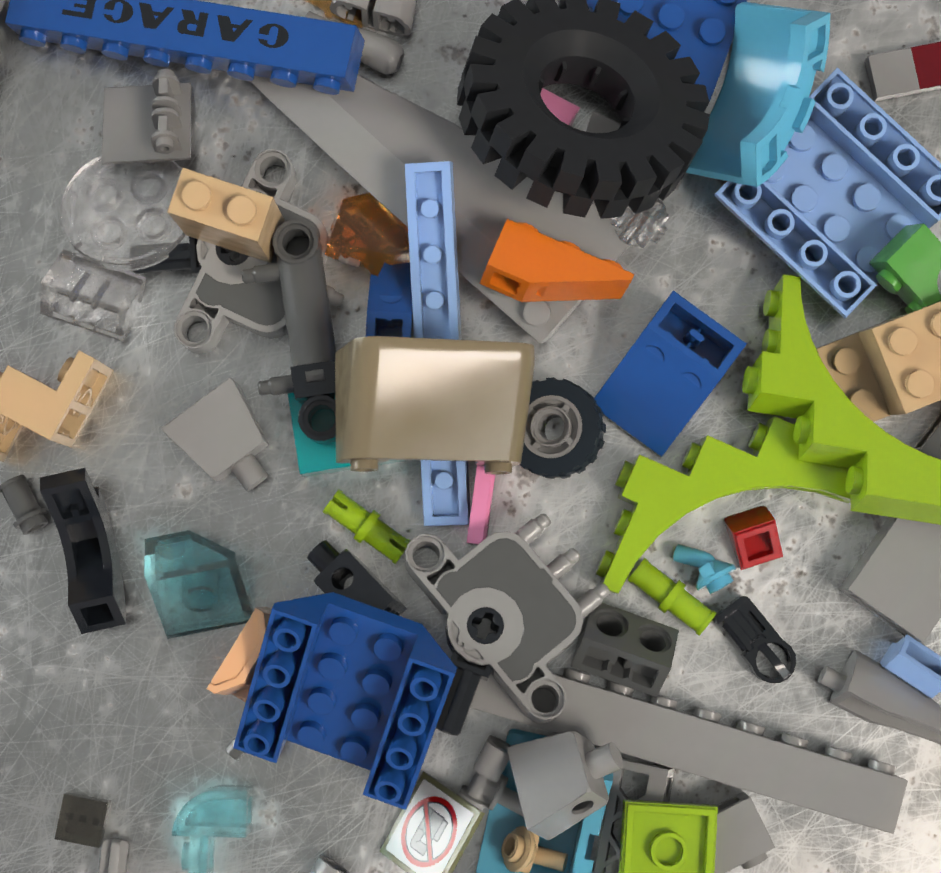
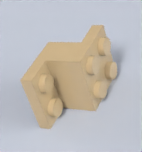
M941 301L909 314L891 318L816 348L823 364L848 399L873 422L890 415L907 414L941 400Z
M79 350L75 358L69 357L60 369L57 380L61 383L56 390L32 376L7 365L4 373L0 372V461H5L23 426L48 440L72 448L114 370Z

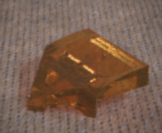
M370 193L342 200L331 225V236L324 255L336 260L339 259L340 254L344 258L350 256L359 260L369 270L370 274L375 276L379 275L384 263L394 265L410 262L408 227Z

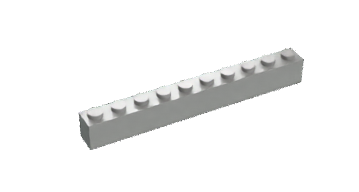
M568 668L564 669L563 676L552 673L566 691L567 702L562 713L549 723L539 724L527 718L493 677V669L487 681L480 679L470 708L557 734L576 731L590 740L593 745L601 747L612 742L616 745L619 752L891 834L895 832L908 780L894 775L896 766L874 759H869L868 766L851 762L852 753L830 746L825 747L824 754L807 749L809 740L783 732L780 740L763 736L765 727L743 720H738L737 727L719 723L722 714L695 707L693 715L676 710L678 701L663 696H651L650 701L632 697L634 692L632 688L612 681H608L606 689L589 684L591 675ZM537 689L532 693L531 699L535 709L542 713H550L554 710L556 705L555 697L549 690Z

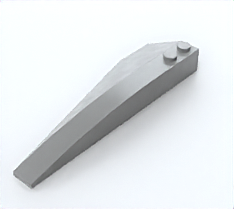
M360 75L357 76L354 92L340 90L337 95L321 93L313 89V85L297 83L295 88L282 87L272 83L270 78L254 76V79L250 81L309 138L407 227L405 164L453 162L458 272L539 344L550 339L582 300L520 302L479 284L506 220L530 224L541 234L558 241L571 242L587 254L599 259H609L615 262L635 240L611 218L600 219L596 205L593 202L584 218L564 214L563 193L557 191L554 192L548 208L526 199L533 180L526 177L514 189H510L494 176L501 158L483 165L472 150L471 146L476 135H464L462 128L376 85Z

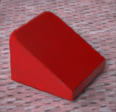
M759 506L724 519L741 570L783 557L776 521L766 506Z

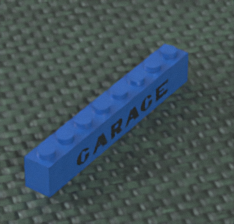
M10 0L5 23L19 35V40L32 46L44 47L46 42L60 44L61 48L80 54L86 53L87 49L99 50L103 55L116 60H127L128 55L142 57L145 62L159 67H169L170 62L185 64L187 69L202 74H210L212 69L227 71L229 76L245 81H252L254 76L270 78L272 83L287 88H295L297 83L313 85V89L330 95H337L340 90L354 92L365 43L356 25L198 0Z

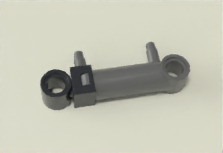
M291 219L283 222L273 235V247L277 263L258 265L242 271V280L245 284L254 282L259 284L280 280L292 367H290L291 375L272 377L269 380L259 381L257 384L258 392L260 395L271 394L273 396L294 393L295 399L299 403H304L298 415V422L303 433L318 444L329 445L336 442V405L334 399L336 346L322 257V244L316 230L310 223L301 219ZM303 236L309 239V247L305 253L299 256H292L286 252L287 245L292 238ZM320 409H330L335 414L333 427L325 432H317L312 427V417Z

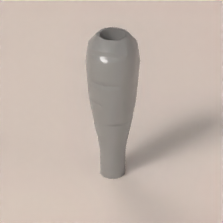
M311 11L305 16L306 18L338 22L326 19ZM357 27L365 40L361 63L383 74L397 72L405 55L402 46L387 36Z

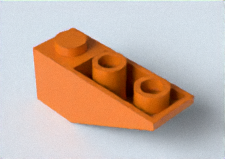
M507 219L479 284L520 302L621 299L634 274L624 270L615 261L599 259L581 251L577 245L571 242L558 241L541 234L530 224L516 223Z

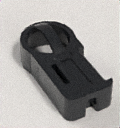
M747 596L736 597L730 602L728 607L716 613L713 618L714 623L719 624L721 621L723 622L722 627L742 651L745 650L741 656L758 679L769 683H781L792 675L796 666V654ZM768 643L778 645L784 650L788 662L786 667L767 645ZM759 650L777 670L778 676L770 678L759 671L756 664Z

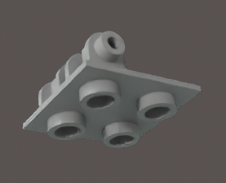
M160 69L157 71V75L153 77L152 85L104 88L102 165L191 160V83H180L172 70Z

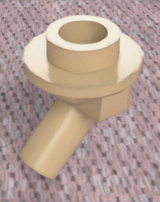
M524 826L517 827L508 834L501 848L506 868L514 873H530L533 864L564 872L568 854L538 846L540 836L527 830Z

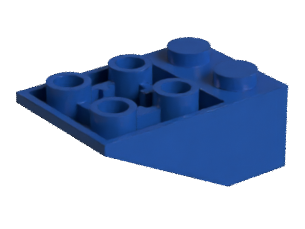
M673 290L594 399L606 418L662 457L747 343Z

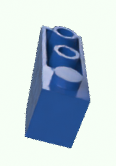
M375 231L365 337L413 338L408 232Z

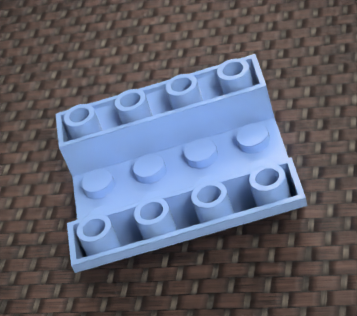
M837 67L809 96V98L816 101L803 133L794 132L784 149L788 154V158L780 168L758 187L727 181L714 196L845 319L877 286L876 275L878 272L869 262L906 225L924 223L930 228L941 219V163Z

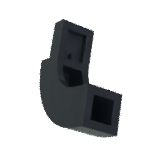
M86 468L40 477V492L57 527L65 555L68 576V607L81 634L125 625L126 605L122 570L112 524L99 486L93 487Z

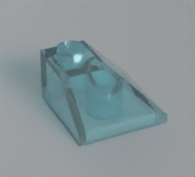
M190 530L145 539L144 577L167 639L247 623L254 610L234 551Z

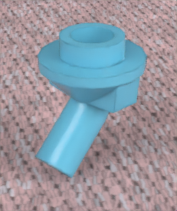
M680 544L676 546L673 560L675 562L699 568V576L696 583L698 591L707 588L709 593L712 594L734 581L730 573L737 569L734 564L716 560L705 551Z

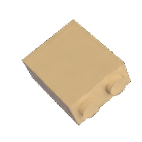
M182 168L167 211L186 236L271 263L275 252L273 235L276 229L285 222L272 196L186 168Z

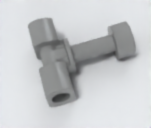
M489 735L475 761L473 770L476 772L468 786L462 785L458 795L481 811L483 807L493 810L498 803L523 816L518 793L506 787L508 777L502 774L509 761L507 747L511 745L495 736Z

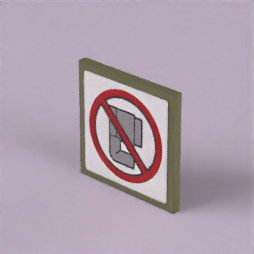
M423 771L414 787L407 809H402L380 852L407 873H453L485 813Z

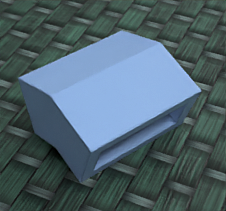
M908 634L899 642H892L880 661L881 666L928 698H933L941 692V656Z

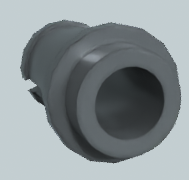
M25 475L15 476L0 485V492L6 499L16 519L13 524L15 529H21L23 535H27L48 524L45 517L48 512L46 508H40L26 481Z

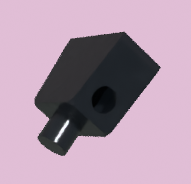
M324 540L309 553L307 559L320 572L314 582L325 594L334 592L398 616L407 610L405 605L349 550L345 549L339 553L327 540ZM353 576L352 584L344 589L346 580Z

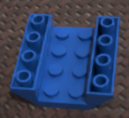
M331 592L274 603L233 748L277 763L286 741L293 742L370 770L371 772L363 795L406 810L457 667L423 624L340 594Z

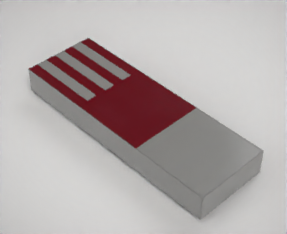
M941 42L869 55L865 59L874 102L941 89Z

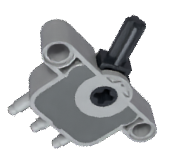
M267 149L259 153L254 159L241 187L272 196L285 221L301 219L310 223L316 230L322 244L324 265L328 257H331L343 264H350L356 268L360 267L363 261L362 254L355 252L349 246L329 238L326 228L319 218L308 211L288 203L297 181L295 169L288 155L277 149ZM280 165L286 168L284 177L278 182H268L264 179V174L269 167ZM303 236L292 238L287 245L286 252L292 256H299L305 253L309 247V239ZM189 237V243L135 247L131 249L130 264L133 272L136 274L191 269V273L196 280L176 318L174 333L177 340L192 353L206 354L214 350L219 344L229 322L269 339L288 335L280 280L259 284L255 282L245 284L242 280V271L244 269L277 263L275 252L271 263L241 253L238 256L239 260L233 261L229 254H227L233 252L232 250ZM327 285L329 304L340 307L343 303L344 295ZM195 322H206L208 332L205 338L199 342H190L187 336L189 327Z
M540 514L535 519H531L515 533H494L484 539L460 560L435 535L420 534L414 537L407 545L405 551L406 570L440 613L448 614L445 627L446 642L452 652L450 660L457 667L436 726V729L452 736H458L461 733L480 679L487 681L492 669L493 677L531 721L539 724L549 723L556 719L565 709L567 702L566 691L547 668V665L572 644L581 632L583 619L602 604V601L610 595V590L604 583H600L594 589L588 590L578 600L571 596L558 579L571 570L573 565L580 560V554L574 548H570L546 566L529 546L551 524V520L546 514ZM421 548L432 549L438 556V562L431 568H421L413 560L414 553ZM483 618L491 621L490 629L495 631L496 634L489 633L486 639H480L477 637L478 629L472 626V623L480 625ZM546 689L554 695L556 705L552 712L542 713L534 708L531 697L535 690Z

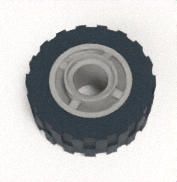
M553 377L546 378L544 381H533L522 460L519 465L531 473L545 478L555 479L560 477L565 479L571 477L574 473L580 474L586 470L585 467L587 465L593 464L598 458L596 456L598 451L603 448L605 442L603 441V435L606 433V424L603 423L602 419L604 414L594 397L579 385L566 379L557 380ZM553 418H562L564 422L563 434L555 440H548L545 435L546 424Z

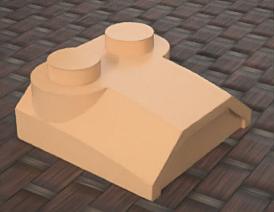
M258 607L254 609L251 617L206 688L207 690L220 695L232 694L246 703L271 614L270 608Z

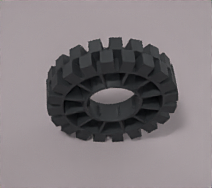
M512 0L501 6L498 16L492 13L481 25L478 36H475L458 86L457 105L462 106L458 118L464 135H476L471 148L483 165L501 158L494 176L510 189H514L528 177L533 180L526 199L548 208L554 192L557 191L563 193V213L584 218L593 200L600 219L622 217L627 206L631 208L634 214L652 208L658 197L661 200L667 198L684 177L708 130L710 114L704 112L709 104L708 94L705 85L695 84L700 72L691 57L674 59L681 45L667 31L648 39L646 36L654 21L634 10L625 23L618 21L621 3L612 0H598L593 12L588 11L586 0H560L558 5L555 0H528L526 6L520 0ZM553 84H573L587 88L600 95L613 107L620 119L621 125L618 130L608 133H590L573 128L559 120L547 108L540 95L542 88Z

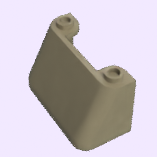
M368 336L351 340L335 353L336 463H350V471L372 472L379 470V463L389 460L474 461L475 465L484 466L485 474L500 475L512 473V467L521 464L535 367L534 345L519 342Z

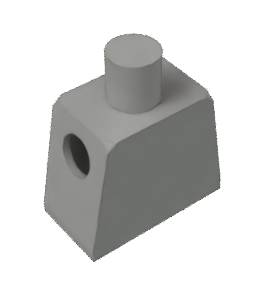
M231 377L161 428L199 467L218 482L233 472L245 490L249 491L268 477L266 471L254 457L269 445L240 386Z
M568 731L507 747L526 828L546 840L555 838L605 806L609 796L603 777L623 768L621 754L614 743L610 742L595 749L590 740L576 731Z

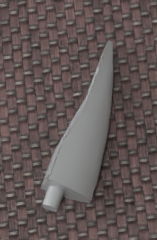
M854 650L841 673L828 666L822 669L818 682L833 689L829 701L831 704L866 722L898 729L941 745V706L883 668L880 663Z

